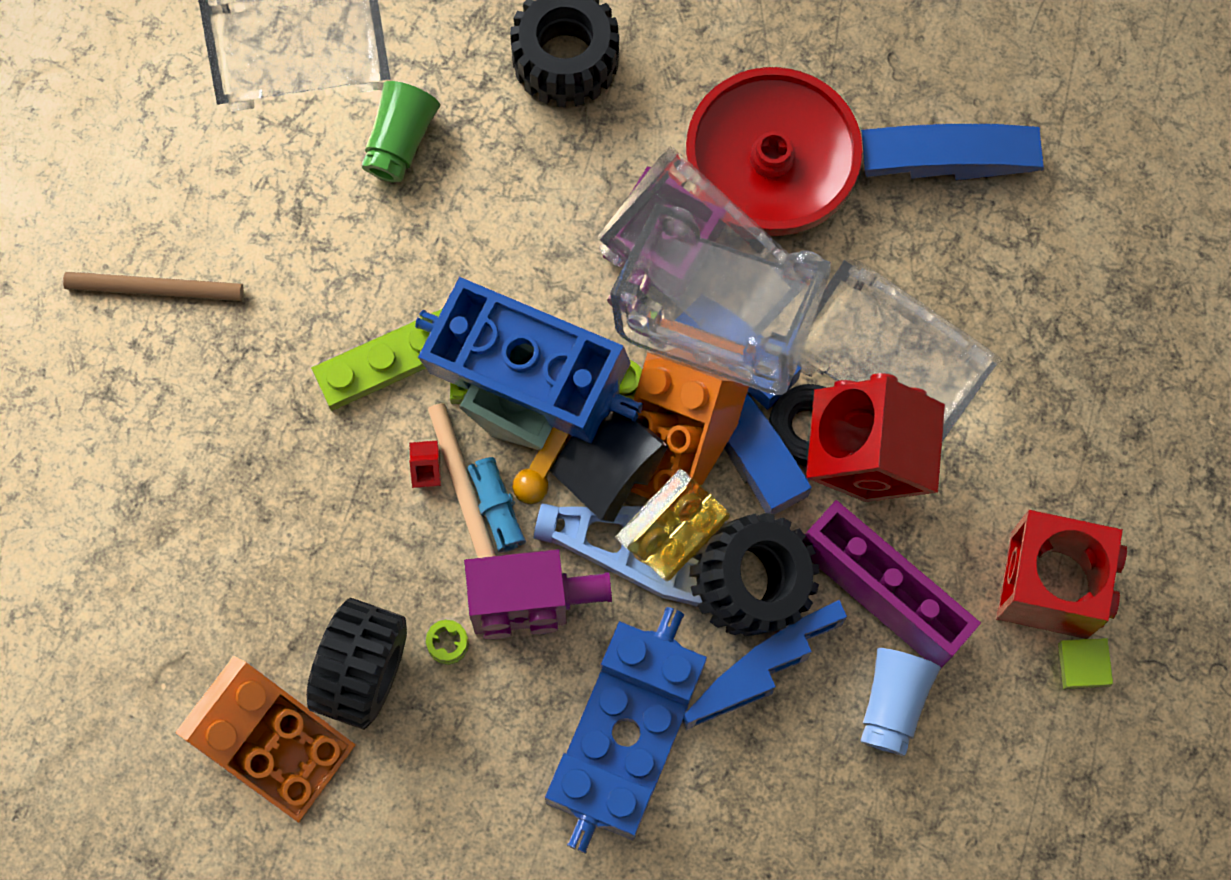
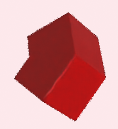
M438 440L410 442L409 463L412 488L441 486V460Z

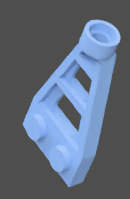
M542 503L533 539L558 544L661 598L698 606L702 603L700 595L693 596L691 586L697 585L696 577H689L690 566L698 564V560L692 557L697 547L704 545L701 539L707 533L715 531V527L727 523L728 517L689 508L686 513H681L667 506H622L615 521L608 522L601 521L587 507H557ZM558 519H563L565 522L563 530L560 532L555 531ZM594 522L622 525L625 533L621 549L616 553H611L591 545L586 538L588 527ZM644 529H666L673 534L675 542L670 563L667 567L654 569L634 557L631 544L634 536L639 531Z

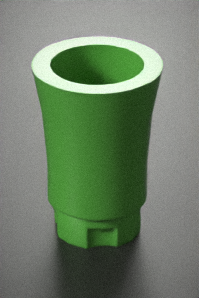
M385 81L382 87L376 119L365 148L366 155L362 162V169L378 179L391 183H401L406 169L410 168L417 148L429 124L441 106L439 101L415 86L398 81Z

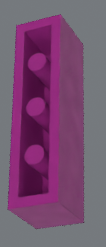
M837 500L806 532V537L802 540L805 546L812 544L816 554L810 556L812 563L819 564L820 570L919 655L939 665L941 669L981 624L979 620Z

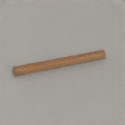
M67 271L63 277L64 289L230 301H242L244 287L241 283Z

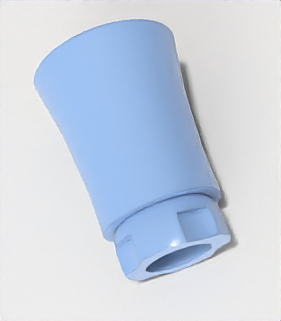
M877 648L875 674L869 704L863 724L866 726L861 737V743L885 752L905 756L909 745V738H914L920 714L941 667L931 661L908 653Z

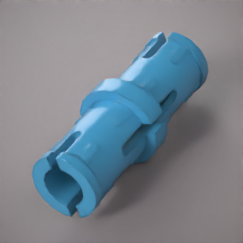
M484 458L476 461L475 464L469 465L468 471L481 502L478 508L482 516L486 515L498 552H508L519 548L518 545H524L526 540L513 510L515 501L511 493L508 494L495 458Z

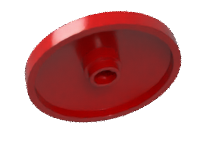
M763 67L743 71L715 86L699 103L692 116L687 132L685 150L687 171L695 191L726 207L724 215L726 223L746 232L767 236H784L804 232L818 226L833 216L843 206L854 189L861 167L863 152L862 138L857 120L844 99L820 79L798 70L781 67Z

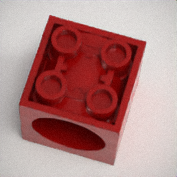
M885 373L872 374L870 380L859 382L839 380L834 382L833 387L814 390L806 478L863 502L938 493L945 404L927 396V391L924 389L908 387L898 382L896 376Z
M1028 510L1011 531L996 620L1088 639L1100 628H1103L1109 621V618L1114 619L1118 611L1120 591L1114 590L1116 573H1122L1127 557V546L1121 545L1123 529ZM1050 552H1056L1075 560L1087 577L1088 593L1076 602L1066 601L1054 596L1045 588L1039 578L1037 556L1042 558Z

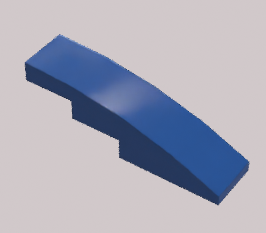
M933 124L861 130L866 177L910 172L911 179L955 174L956 180L1044 170L1039 127L1004 124Z
M840 600L804 616L795 624L788 625L785 629L780 630L754 647L718 677L684 714L683 724L686 730L772 695L776 688L771 677L772 674L808 660L812 651L807 640L843 625L847 615Z

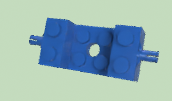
M462 277L458 278L439 317L428 313L426 310H422L419 313L422 319L418 317L416 319L415 327L430 333L418 356L430 374L466 390L469 389L471 384L542 414L551 427L590 444L602 420L611 411L632 419V421H636L639 417L638 413L642 411L643 403L619 394L620 384L631 363L623 345ZM520 344L532 346L534 354L529 362L517 365L510 361V353L516 346Z
M665 608L657 632L642 631L623 622H618L602 660L601 672L567 753H563L545 795L547 805L573 815L578 819L567 846L575 850L580 836L584 832L578 847V851L581 853H587L586 850L596 827L604 828L634 841L682 724L684 714L688 709L704 670L707 657L682 647L674 640L682 618H684V614L677 610L670 627H668L674 608ZM630 721L638 727L640 737L634 745L626 747L615 742L612 731L618 723Z

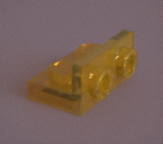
M680 468L615 537L626 549L647 562L660 578L670 581L730 518V513L704 486Z

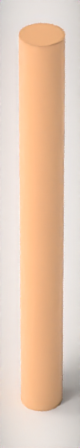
M444 403L435 404L428 408V412L477 557L496 556L484 518L478 508L479 503Z

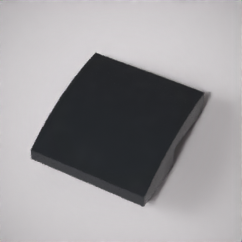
M611 411L602 420L591 444L572 436L559 454L550 472L601 521L614 522L634 484H649L669 446L639 419L632 421V419Z

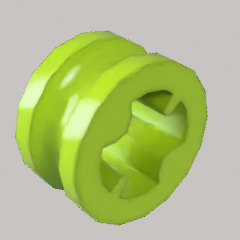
M445 619L438 621L430 627L426 634L427 650L431 657L440 664L451 665L458 663L468 652L469 641L466 631L461 624L454 620ZM445 631L451 637L456 635L460 637V642H454L457 649L449 654L444 648L436 650L434 646L435 642L440 643L438 635Z

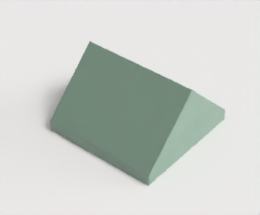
M528 344L516 346L510 353V361L517 365L529 362L533 357L534 348ZM472 384L459 406L462 411L492 437L537 450L543 448L553 428L549 425L544 415Z

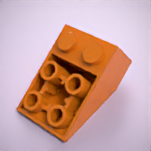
M647 352L634 396L635 401L643 403L642 411L638 413V419L669 447L649 484L635 483L631 492L681 513H686L738 425L750 383L677 355Z
M235 656L232 657L175 732L298 823L356 745L315 713L309 711L307 707L250 664Z

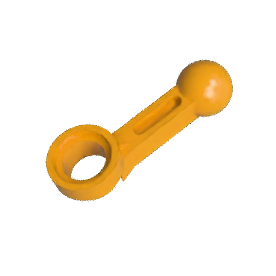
M553 427L543 448L538 451L530 467L517 473L513 480L512 488L514 495L519 501L525 504H536L545 498L549 489L547 477L556 459L568 442L570 434Z

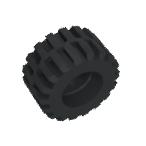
M526 0L523 3V12L517 10L513 18L514 26L511 27L510 39L515 75L519 83L524 82L525 91L531 96L538 92L539 101L547 105L551 99L557 100V107H566V101H574L576 107L585 104L584 97L589 96L594 100L601 96V87L608 89L611 85L612 74L616 75L619 60L618 22L616 17H612V9L607 3L599 5V0ZM558 36H574L589 46L583 53L572 58H557L542 49L549 40Z
M755 513L715 527V531L707 533L701 539L704 545L697 547L692 557L698 560V564L690 566L689 577H696L697 585L691 586L692 595H700L702 603L697 607L702 614L711 613L713 615L709 621L717 628L726 626V633L732 635L754 636L785 629L787 625L795 624L802 619L800 613L809 611L813 604L808 598L809 595H814L818 592L819 584L813 582V575L820 574L819 564H812L810 557L816 554L812 544L804 545L802 540L806 535L800 528L791 531L792 522L784 517L775 520L774 514L763 513L757 516ZM746 551L755 554L761 560L767 572V589L761 600L755 598L746 589L742 581L741 561Z
M348 598L331 618L316 652L307 684L306 695L309 711L365 730L380 713L394 682L407 637L406 618L354 598Z

